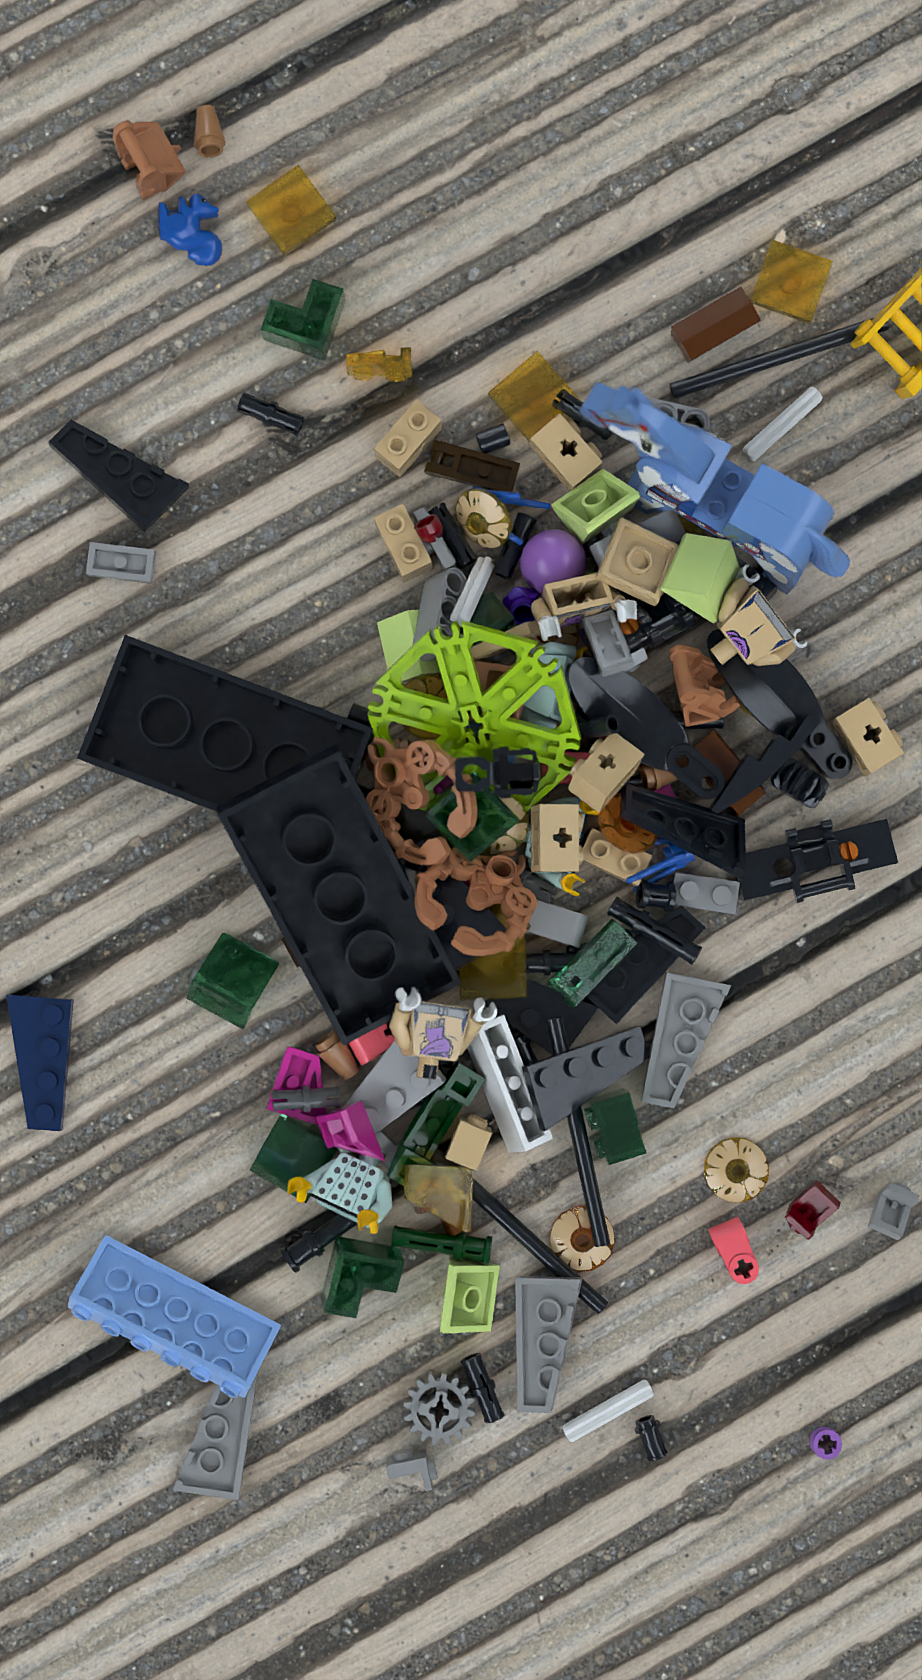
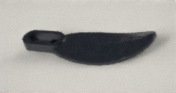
M719 629L712 631L707 638V648L710 657L729 688L751 715L772 734H780L786 739L789 738L804 714L812 715L820 722L799 749L826 778L840 779L847 776L852 769V756L826 726L823 712L816 696L806 680L789 660L785 659L780 664L747 665L737 653L721 665L710 649L726 637ZM816 733L820 736V742L817 745L813 741V736ZM836 757H839L841 760L839 768H836L834 765Z
M580 657L571 663L568 670L570 687L575 699L589 720L615 714L621 723V728L617 734L645 754L641 761L642 764L670 772L702 799H712L722 793L725 787V778L722 772L690 745L686 732L678 719L651 690L624 671L602 677L595 658ZM679 755H684L688 759V764L684 768L679 767L676 763ZM705 776L710 777L713 781L710 789H705L701 785V781Z

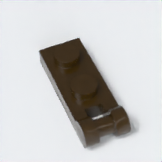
M433 440L430 449L432 457L430 462L426 463L424 473L427 475L487 490L513 492L520 463ZM445 456L454 458L452 467L443 465Z

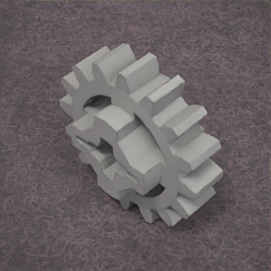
M442 1370L440 1378H435L432 1371H429L427 1381H424L421 1377L416 1378L418 1388H408L407 1393L412 1399H405L403 1407L411 1409V1411L404 1414L405 1421H414L410 1426V1432L413 1433L420 1430V1441L422 1442L428 1436L432 1437L433 1446L437 1445L439 1438H444L445 1443L450 1445L451 1435L453 1434L458 1439H461L463 1437L461 1427L471 1428V1422L466 1417L475 1416V1409L468 1407V1405L474 1402V1397L465 1395L469 1385L465 1383L459 1386V1376L457 1374L451 1380L446 1379V1370ZM436 1387V1391H434L428 1397H421V1395L425 1391H427L430 1388ZM448 1389L452 1390L459 1397L461 1403L449 1396L447 1393ZM442 1395L445 1409L442 1410L439 1421H437L434 1407L439 1402V1396ZM418 1413L428 1418L431 1422V1427L421 1420ZM449 1420H457L453 1425L443 1429V1425Z

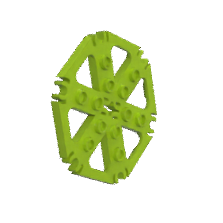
M462 620L461 625L464 634H460V625L457 621H454L451 624L453 631L451 636H445L441 631L440 625L435 627V641L431 635L430 628L377 679L375 684L380 685H375L372 693L382 696L383 702L371 701L367 714L373 728L374 738H384L393 745L389 732V724L393 721L439 734L433 741L439 744L440 748L445 752L452 749H461L469 740L470 743L476 745L478 757L485 758L488 762H494L493 749H498L499 747H509V750H520V748L534 750L539 763L547 764V773L540 779L535 793L523 796L521 794L511 795L517 801V806H522V812H528L531 806L539 802L573 768L571 766H574L576 758L566 755L565 750L569 748L579 750L581 734L562 665L558 670L550 673L555 669L558 660L553 658L549 663H542L539 657L545 652L543 645L536 648L533 654L529 653L538 644V641ZM476 641H485L510 648L517 655V661L484 693L471 652V646ZM426 653L434 654L448 699L408 689L402 684L401 676L422 655ZM542 686H549L555 692L562 723L557 728H548L510 716ZM479 706H481L483 714L480 713ZM471 715L476 723L483 724L479 728L478 738L472 728H466L469 725ZM377 745L380 757L382 758L385 753L384 747ZM514 755L532 760V755ZM438 770L422 774L423 784L429 793V802L424 808L419 809L449 817L458 806V803L440 798L434 792V787L445 777H441L437 773ZM483 770L481 773L475 772L471 776L473 778L472 783L477 784L481 778H487V770ZM490 785L483 791L475 792L477 800L487 810L488 807L484 797L485 795L495 793V785ZM492 800V802H491V807H492V808L494 807V801H493V800ZM495 815L489 816L487 819L489 825L495 827L497 822ZM486 820L484 821V824H483V827H484V828H486V826H487Z

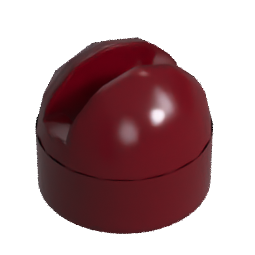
M436 514L421 519L414 526L418 536L426 543L436 542L435 537H442L443 526Z

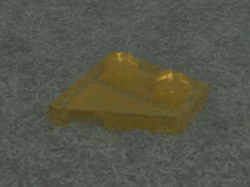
M411 347L401 348L400 355H386V351L377 350L367 353H351L346 356L348 376H353L356 380L368 381L372 380L373 376L386 377L388 381L399 382L404 381L405 377H412Z
M405 1165L404 1199L463 1232H471L473 1169L466 1166Z

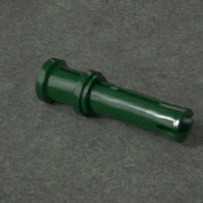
M394 1225L391 1247L396 1246L453 1255V1259L459 1262L462 1259L481 1261L483 1265L489 1266L493 1236L488 1235L486 1238L467 1236L463 1231L456 1235H449Z

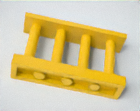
M922 267L872 321L869 318L866 319L855 330L854 333L857 337L850 343L855 349L869 342L900 375L899 380L901 383L894 391L902 399L915 396L922 388V360L916 367L914 365L909 366L877 331L890 318L922 352V332L899 309L911 295L922 305Z

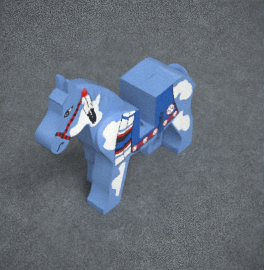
M598 382L594 384L579 411L589 421L600 427L612 430L637 446L639 461L627 485L638 491L640 495L639 500L634 506L635 508L646 514L674 510L715 536L724 540H730L732 545L750 553L764 570L762 575L776 584L777 589L786 595L795 587L809 561L829 576L841 577L845 574L850 565V559L836 543L823 535L834 516V510L820 495L763 463L754 475L726 459V456L732 445L700 427L678 422L649 401L637 387H634L631 391L621 385L619 389H614Z

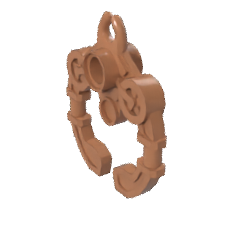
M375 737L373 743L383 746L385 753L382 758L376 756V749L373 744H369L367 747L369 758L375 766V788L368 793L366 801L387 841L396 850L394 852L395 856L398 859L404 858L409 862L420 865H432L443 862L452 852L445 838L429 839L422 847L415 845L412 839L405 841L398 833L401 826L396 822L395 817L398 816L401 810V803L410 809L424 808L428 804L429 793L423 784L422 774L438 770L437 773L441 777L448 775L455 783L456 758L442 750L439 744L433 740H419L410 744L409 748L395 749L388 740ZM462 772L464 781L472 784L473 778L469 774L465 775ZM454 785L452 791L456 794L458 806L449 815L447 826L457 837L463 838L468 835L476 824L475 792L457 791Z
M458 845L452 848V852L443 862L428 865V869L424 873H419L414 880L417 885L415 890L416 913L419 920L431 930L442 926L447 918L444 907L432 898V893L437 887L435 883L437 878L445 880L450 875L459 881H469L470 887L466 896V903L473 910L481 911L493 904H501L502 913L507 918L504 924L507 930L504 933L496 931L494 935L484 937L473 928L465 926L458 928L451 945L467 955L485 956L502 951L510 952L515 945L514 941L526 934V927L538 904L536 896L532 891L523 887L519 876L526 867L524 855L518 857V865L509 858L517 855V850L515 849L503 851L493 857L480 856L472 847Z

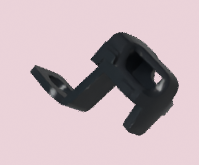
M499 747L498 749H493L494 762H488L482 757H467L455 760V786L457 791L480 792L487 789L490 785H495V797L511 798V795L521 794L522 796L531 795L538 789L540 764L534 750L527 748L509 750V747ZM532 755V763H509L507 756ZM474 764L479 766L481 770H487V778H481L477 784H468L462 777V771L467 765ZM533 780L534 788L508 789V784L511 781Z

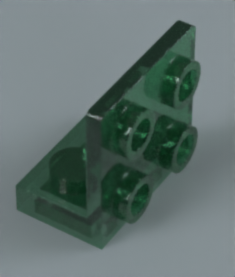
M222 933L193 978L186 999L244 1030L257 1001L277 970L279 962L236 938Z

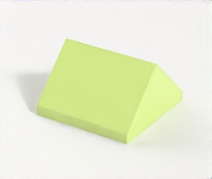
M602 468L551 505L570 533L583 545L630 512L639 500L640 495L638 491Z
M690 533L684 534L660 590L711 623H716L725 594L734 582L740 568L731 541Z
M407 610L377 622L387 670L413 645L419 610ZM419 658L401 676L402 684L410 682L412 679L421 680L427 676L441 675L437 659L426 662Z
M449 1258L440 1332L466 1333L491 1331L500 1265L489 1263V1266H485L483 1262L461 1260L459 1262L456 1259Z

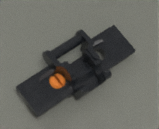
M614 588L616 591L622 594L626 600L633 597L617 588ZM663 592L656 606L651 604L643 606L639 600L636 601L637 620L626 618V622H619L628 648L631 651L640 645L645 647L650 644L655 648L693 627L697 613ZM584 628L577 631L593 658H595Z
M828 819L821 821L820 825L797 831L796 828L785 830V844L746 853V872L741 878H738L744 901L793 889L796 903L804 901L803 898L847 888L848 891L855 889L853 874L898 863L888 820L883 819L833 832L832 820ZM780 858H786L792 863V872L787 877H780L774 871V864ZM840 865L841 876L800 885L799 874Z

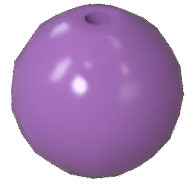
M560 529L545 530L531 537L523 547L520 559L523 579L532 590L539 592V594H542L545 584L584 576L588 563L582 543L573 534Z

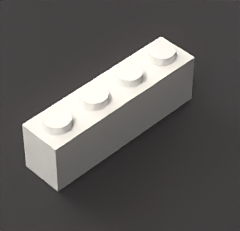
M501 1015L491 1021H485V1024L467 1049L477 1074L486 1079L482 1087L508 1153L525 1152L553 1139L550 1129L547 1131H540L522 1071L524 1064L505 1016Z

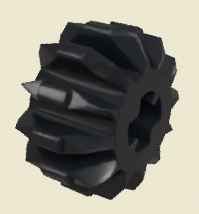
M789 758L770 780L775 788L809 808H816L819 801L823 800L829 787L825 777L793 758Z

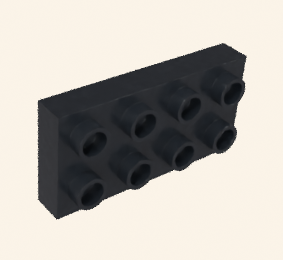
M125 635L77 759L217 812L216 806L337 744L357 781L368 752L367 747L371 744L374 734L372 727Z
M337 744L216 806L220 821L343 1046L391 1021L395 1006L399 1003L396 997L397 989L403 988L408 997L412 992L411 989L415 988L421 997V1001L428 1002L462 984L435 931L419 920L415 909V892Z

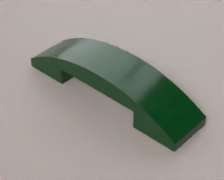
M458 1061L444 1075L447 1080L428 1095L416 1113L397 1148L388 1170V1177L414 1192L417 1191L433 1165L430 1158L463 1105L469 1107L486 1080Z

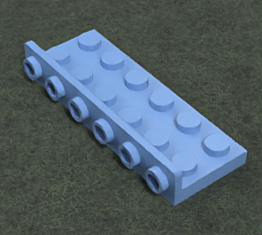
M107 1235L101 1241L70 1295L68 1308L71 1309V1313L75 1317L83 1321L91 1319L97 1322L106 1333L116 1337L120 1334L130 1339L131 1344L137 1349L144 1352L151 1350L161 1355V1360L173 1367L180 1365L190 1370V1374L197 1380L202 1382H208L209 1380L219 1385L223 1393L235 1398L238 1395L243 1398L246 1397L281 1327V1324Z

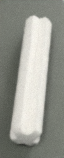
M815 387L807 389L744 446L743 452L751 461H756L821 402L823 398L821 393Z
M488 556L476 559L450 616V620L452 622L457 621L461 627L462 620L470 622L494 568V564L491 563L492 559Z
M642 1380L565 1423L563 1431L570 1442H574L652 1398L654 1392L648 1381Z

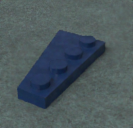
M6 995L27 1129L62 1131L74 999Z

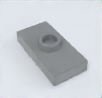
M422 507L413 512L415 522L418 523L421 519L429 516L426 508ZM435 537L436 542L426 543L421 539L428 555L434 553L443 571L456 567V561L442 537Z
M613 609L582 618V626L602 677L634 668V660Z

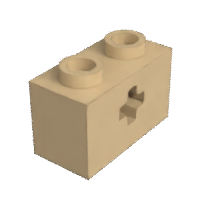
M416 399L375 446V457L398 477H401L442 430L441 419Z
M559 413L530 438L529 446L570 492L601 469L603 462L600 458L602 454L592 442L587 444L580 437L581 430L571 418L565 419ZM563 446L567 450L575 449L573 457L570 454L562 455Z
M404 504L374 517L375 526L403 583L433 569L432 561L414 529V524Z
M870 698L830 721L864 776L875 772L904 754L901 749L903 746L902 739L894 729L889 730L883 720L886 718L882 707L876 701L872 703ZM873 730L876 735L871 740L866 741L863 736L867 731Z
M617 733L608 735L605 740L598 738L588 752L590 756L586 761L580 758L569 773L572 776V780L568 790L598 813L633 776L645 755Z
M538 804L531 806V872L579 871V865H582L583 848L579 845V832L583 828V815L579 812V804ZM553 835L562 836L563 842L554 841Z
M593 828L590 829L582 846L583 863L626 882L627 877L646 869L652 855L642 850L631 853L624 847L623 843V849L620 850L611 844L602 832ZM615 839V844L618 845V839ZM641 879L630 884L635 887L639 886Z
M469 1113L467 1118L460 1116L446 1151V1159L477 1171L492 1135L491 1127L487 1126L488 1120Z

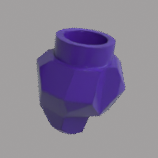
M514 586L502 599V609L517 625L535 621L531 612V605L533 601L541 598L539 592L528 587Z

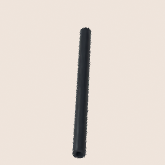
M864 321L669 383L672 397L676 399L850 343L857 337L854 333L855 330ZM888 321L877 331L878 333L889 330Z
M562 1016L547 1019L553 1055L569 1050ZM579 1107L567 1116L594 1247H602L610 1244V1238L582 1107Z
M439 1146L437 1147L430 1161L556 1277H581L458 1163L446 1159V1152ZM582 1279L578 1297L596 1314H599L606 1307L608 1301Z

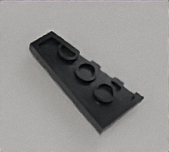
M70 420L49 441V446L144 533L189 489V483L165 473V470L154 464L146 463L137 458L136 454L125 448L121 449L108 442V439L73 420Z

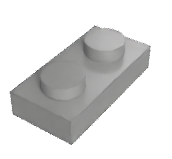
M90 542L86 575L152 584L156 551Z
M674 872L672 882L675 884L676 889L674 906L735 915L740 882Z

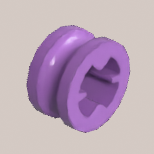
M819 1427L810 1435V1448L817 1456L829 1460L839 1455L842 1449V1441L834 1430L829 1427ZM823 1435H827L829 1439L834 1441L832 1447L828 1446L830 1449L828 1451H824L818 1445L819 1439L823 1441Z

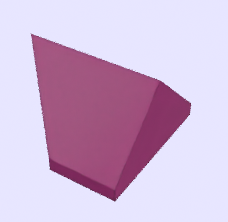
M362 1100L315 1117L327 1148L335 1146L386 1162Z

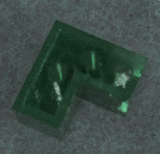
M312 279L302 309L271 299L260 329L264 341L325 361L346 301L344 289Z
M621 1088L593 1097L588 1101L589 1107L584 1108V1113L591 1131L596 1129L599 1139L593 1141L599 1159L605 1158L607 1164L612 1165L647 1154L638 1127L639 1121L628 1090Z
M336 1236L321 1295L324 1313L357 1318L364 1287L397 1293L404 1266L400 1247H391L389 1245Z

